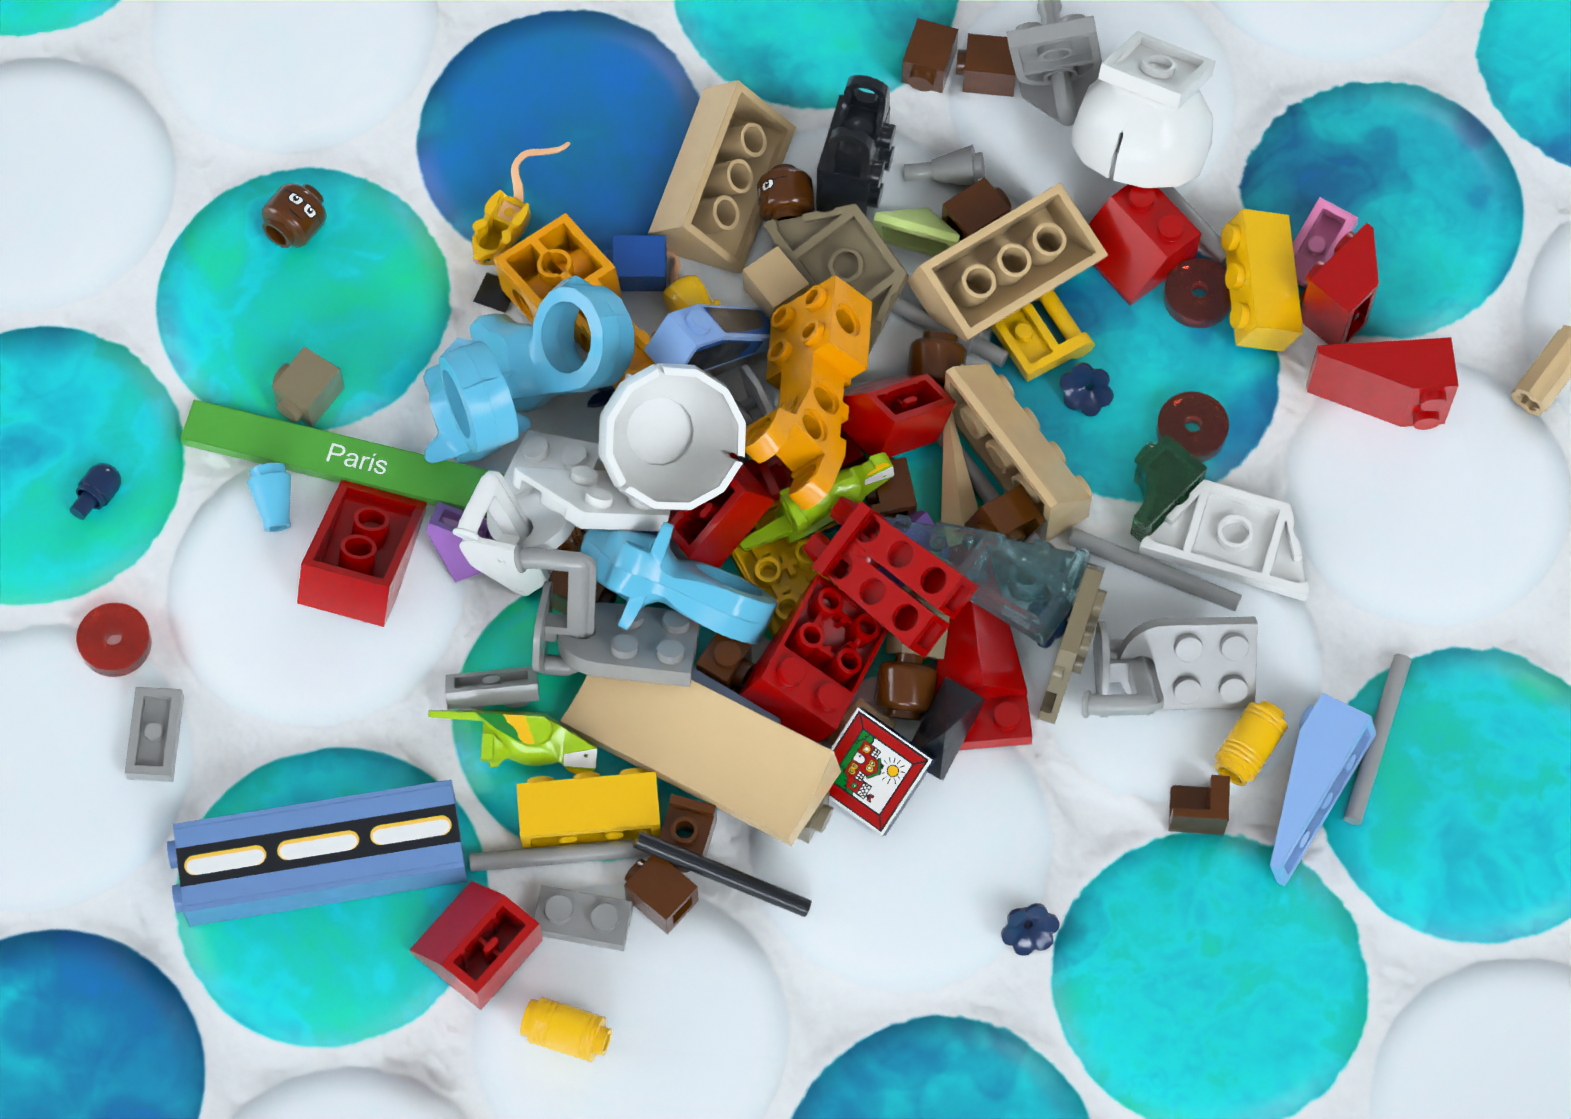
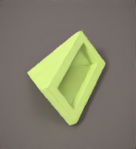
M929 207L876 212L873 219V226L886 244L934 257L960 241V235Z

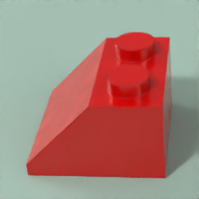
M1127 184L1113 194L1088 224L1108 254L1105 259L1096 263L1093 267L1130 306L1195 259L1201 237V232L1159 188H1142Z

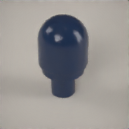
M99 463L92 466L78 483V488L76 489L78 499L70 507V512L78 519L84 520L93 508L100 510L103 506H106L121 486V476L118 470L107 463Z

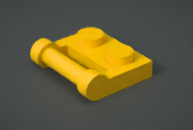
M1055 289L1035 301L1041 302L1066 339L1065 342L1058 344L1031 303L991 326L1004 349L1009 351L1010 358L1026 382L1072 358L1078 359L1083 357L1095 346L1089 334L1081 332L1054 292Z

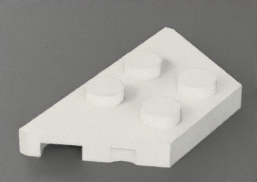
M574 466L572 469L515 467L512 484L519 490L536 488L541 492L539 503L552 511L560 513L564 516V519L580 529L659 531L663 522H668L671 511L648 509L619 492L618 488L614 487L605 470H594L587 466Z
M1204 479L1189 493V498L1183 504L1177 505L1166 516L1165 521L1150 536L1147 535L1140 544L1139 554L1305 602L1310 592L1309 581L1305 579L1301 561L1303 555L1300 542L1294 531L1295 520L1291 504Z

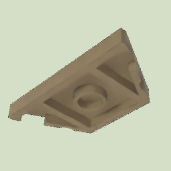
M857 204L836 207L832 211H815L802 214L801 217L780 221L774 219L764 223L763 226L778 247L807 280L809 289L836 275L872 301L870 354L910 275Z
M1088 562L1037 719L1055 724L1071 672L1081 674L1107 591L1099 589L1105 567Z

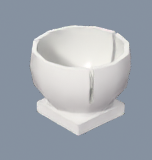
M1136 31L1101 63L1099 77L1089 85L1073 124L1072 146L1082 162L1106 178H1109L1112 172L1114 155L1123 131L1113 181L1142 188L1179 187L1199 177L1213 138V114L1200 88L1213 76L1216 61Z
M670 363L652 364L634 375L626 373L625 380L619 383L600 413L599 460L603 462L614 487H617L619 492L644 507L655 510H692L723 493L743 464L741 461L730 457L728 453L732 452L745 457L746 422L728 387L697 366Z

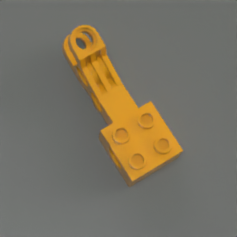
M566 213L494 258L502 291L532 324L539 304L547 294L562 280L574 275L592 285L605 286L622 299L615 266ZM580 310L574 324V340L589 354L591 332L588 320L582 310ZM634 323V353L629 368L621 379L612 386L614 389L617 388L620 382L625 380L626 373L634 375L652 364L655 365L654 361L644 351L651 337L643 329L640 330Z
M836 275L819 285L812 286L806 293L788 304L781 305L772 313L766 381L780 390L779 404L776 410L747 426L745 432V452L757 463H762L776 454L792 471L791 477L794 480L788 496L801 510L810 509L818 504L829 493L835 483L846 453V440L840 437L841 424L848 420L849 406L843 402L844 389L851 386V379L868 368L872 301Z

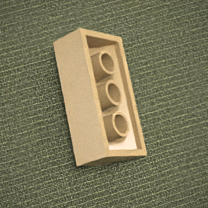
M739 80L704 88L648 234L666 235V248L678 257L732 273H742L762 220L759 214L757 183L760 177L774 166L783 164L796 127Z
M1058 183L922 263L909 277L907 283L931 319L967 342L1105 259L1108 254L1062 184Z
M988 363L953 366L946 370L944 390L956 401L952 410L956 428L1005 493L1022 484L1047 521L1036 532L1041 540L1049 542L1089 517L1092 501V491L1082 476H1074L1066 466L1065 455L1057 443L1046 440L1040 432V424L1034 413L1028 407L1022 408L1014 398V390L1008 379L1003 374L996 375Z

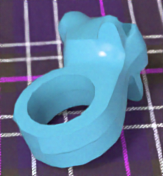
M577 275L562 280L547 294L539 304L533 325L517 323L507 314L494 313L477 317L470 326L472 340L485 343L495 357L509 388L515 411L520 412L542 408L551 398L613 386L629 368L634 353V326L621 298L609 288L592 285ZM580 310H582L587 318L591 332L590 351L585 363H583L577 353L574 341V324Z
M457 338L440 356L439 364L426 369L423 379L429 393L430 407L438 431L437 436L428 443L424 450V458L427 462L436 463L450 458H454L457 463L482 460L500 450L501 446L517 440L520 433L530 428V419L526 415L515 411L509 388L497 361L488 346L482 341Z
M663 522L657 535L633 530L588 529L584 534L580 552L588 554L596 561L597 581L627 601L618 626L625 630H628L639 611L645 605L654 602L665 603L696 623L723 636L744 643H759L771 623L778 602L768 592L724 569L695 560L676 558L669 547L674 525Z

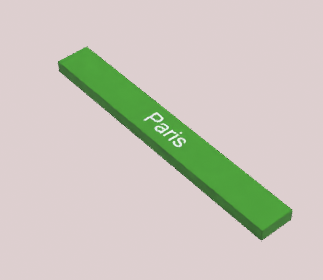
M195 399L180 437L182 445L259 464L283 463L288 471L338 483L342 479L424 501L433 506L441 502L462 511L465 510L481 477L490 471L448 460L429 463L425 460L423 454Z

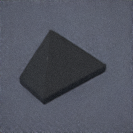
M947 677L944 678L911 741L936 759L928 773L940 780H944L986 698Z

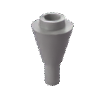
M972 144L934 158L931 162L904 164L905 181L933 179L937 182L970 187L978 182V179L985 177L983 153H975Z

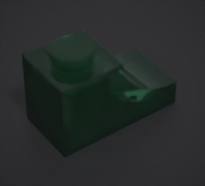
M1168 434L1156 445L1152 441L1147 443L1134 460L1137 465L1133 482L1141 489L1143 504L1133 517L1130 534L1139 542L1147 535L1150 536L1165 521L1166 516L1177 505L1183 504L1189 498V493L1205 479L1207 467Z

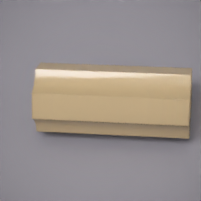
M1563 325L1555 333L1511 392L1514 402L1524 408L1529 414L1541 416L1543 412H1546L1571 378V326Z

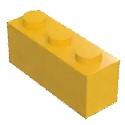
M1242 209L1222 228L1221 246L1225 250L1227 265L1225 283L1230 291L1231 300L1230 325L1234 328L1235 344L1241 347L1283 352L1304 333L1289 215Z
M629 768L620 771L619 775L600 776L596 772H583L574 775L573 779L554 780V778L549 776H536L528 779L527 783L517 784L522 849L635 839L640 830L658 838L660 836L661 826L656 772H647L642 768Z

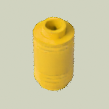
M1263 700L1260 704L1250 702L1216 753L1215 759L1217 762L1214 765L1215 770L1222 776H1230V782L1239 786H1245L1248 781H1254L1281 740L1284 732L1288 729L1287 723L1283 720L1284 712L1268 701Z
M541 997L540 1000L531 999L522 1018L520 1034L526 1036L529 1043L541 1045V1047L592 1062L597 1054L604 1056L606 1053L612 1029L606 1027L605 1016Z

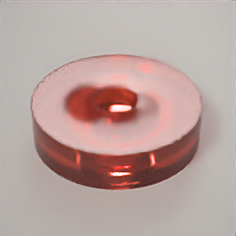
M1191 258L1177 264L1169 272L1163 291V300L1168 313L1177 322L1192 328H1207L1220 323L1231 310L1230 291L1225 283L1226 269L1219 263L1205 258ZM1195 289L1203 290L1206 293V295L1203 297H1197L1192 293V291Z
M1183 392L1171 397L1161 408L1156 426L1157 438L1163 450L1174 459L1185 463L1205 462L1215 457L1225 445L1229 430V419L1223 406L1213 397L1201 392ZM1194 423L1199 426L1200 430L1192 432L1185 425Z
M107 603L94 608L83 618L77 630L76 642L83 661L91 670L103 676L118 677L135 671L145 662L151 651L152 636L146 619L137 609L123 603ZM112 635L122 636L120 642L114 645L108 644L107 640Z

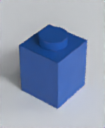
M613 235V250H604V255L616 268L621 291H664L666 288L667 271L666 235Z

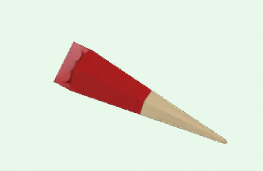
M951 412L943 428L940 559L979 587L954 620L949 618L950 626L948 627L944 659H937L936 694L944 678L947 677L986 698L959 750L1032 744L1033 737L1027 698L1028 691L990 551L983 554L974 545L968 530L964 526L978 510L953 413Z

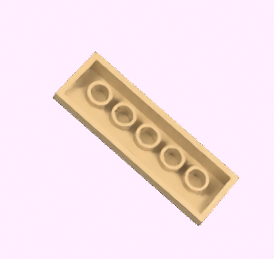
M587 675L577 695L560 720L562 725L597 747L638 768L645 769L647 772H656L657 778L708 804L716 805V808L791 847L841 773L833 750L691 680L690 687Z

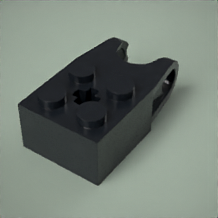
M864 75L850 76L844 95H839L817 167L816 211H832L836 207L857 204L868 218L870 208L878 209L884 188V183H881L884 171L889 172L893 161L895 146H892L896 125L890 124V89L884 82L876 78ZM859 88L868 89L873 91L874 93H867L860 90Z

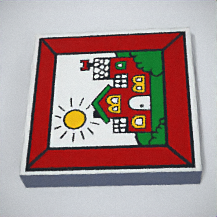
M857 707L831 747V750L835 753L841 773L829 790V799L879 835L886 836L936 759L863 707Z

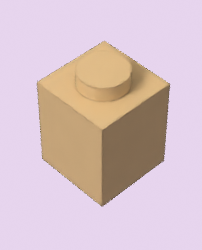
M778 246L742 270L743 289L770 319L772 313L781 305L790 303L809 290L807 280Z

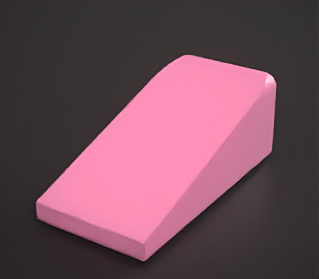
M1319 197L1293 242L1297 283L1305 289L1308 285L1305 278L1312 267L1320 260L1327 262L1335 254L1334 249L1341 238L1349 231L1354 232L1358 225L1357 216Z

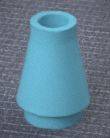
M266 463L251 468L249 471L251 478L247 481V484L263 521L264 531L277 532L290 528L291 474L286 472L285 464Z

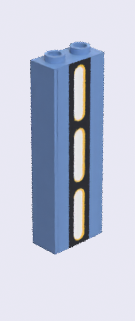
M451 779L173 824L175 840L167 841L171 869L178 868L180 884L172 885L176 913H184L190 927L468 882L456 799Z

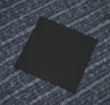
M486 273L473 302L506 313L511 300L502 291L498 276Z

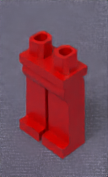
M840 497L830 513V517L842 526L831 540L818 531L812 534L803 546V550L814 562L811 567L835 583L909 649L925 658L950 624L879 570V567L883 566L936 609L953 620L979 586L889 524L885 517L864 502L860 501L858 504L845 497Z

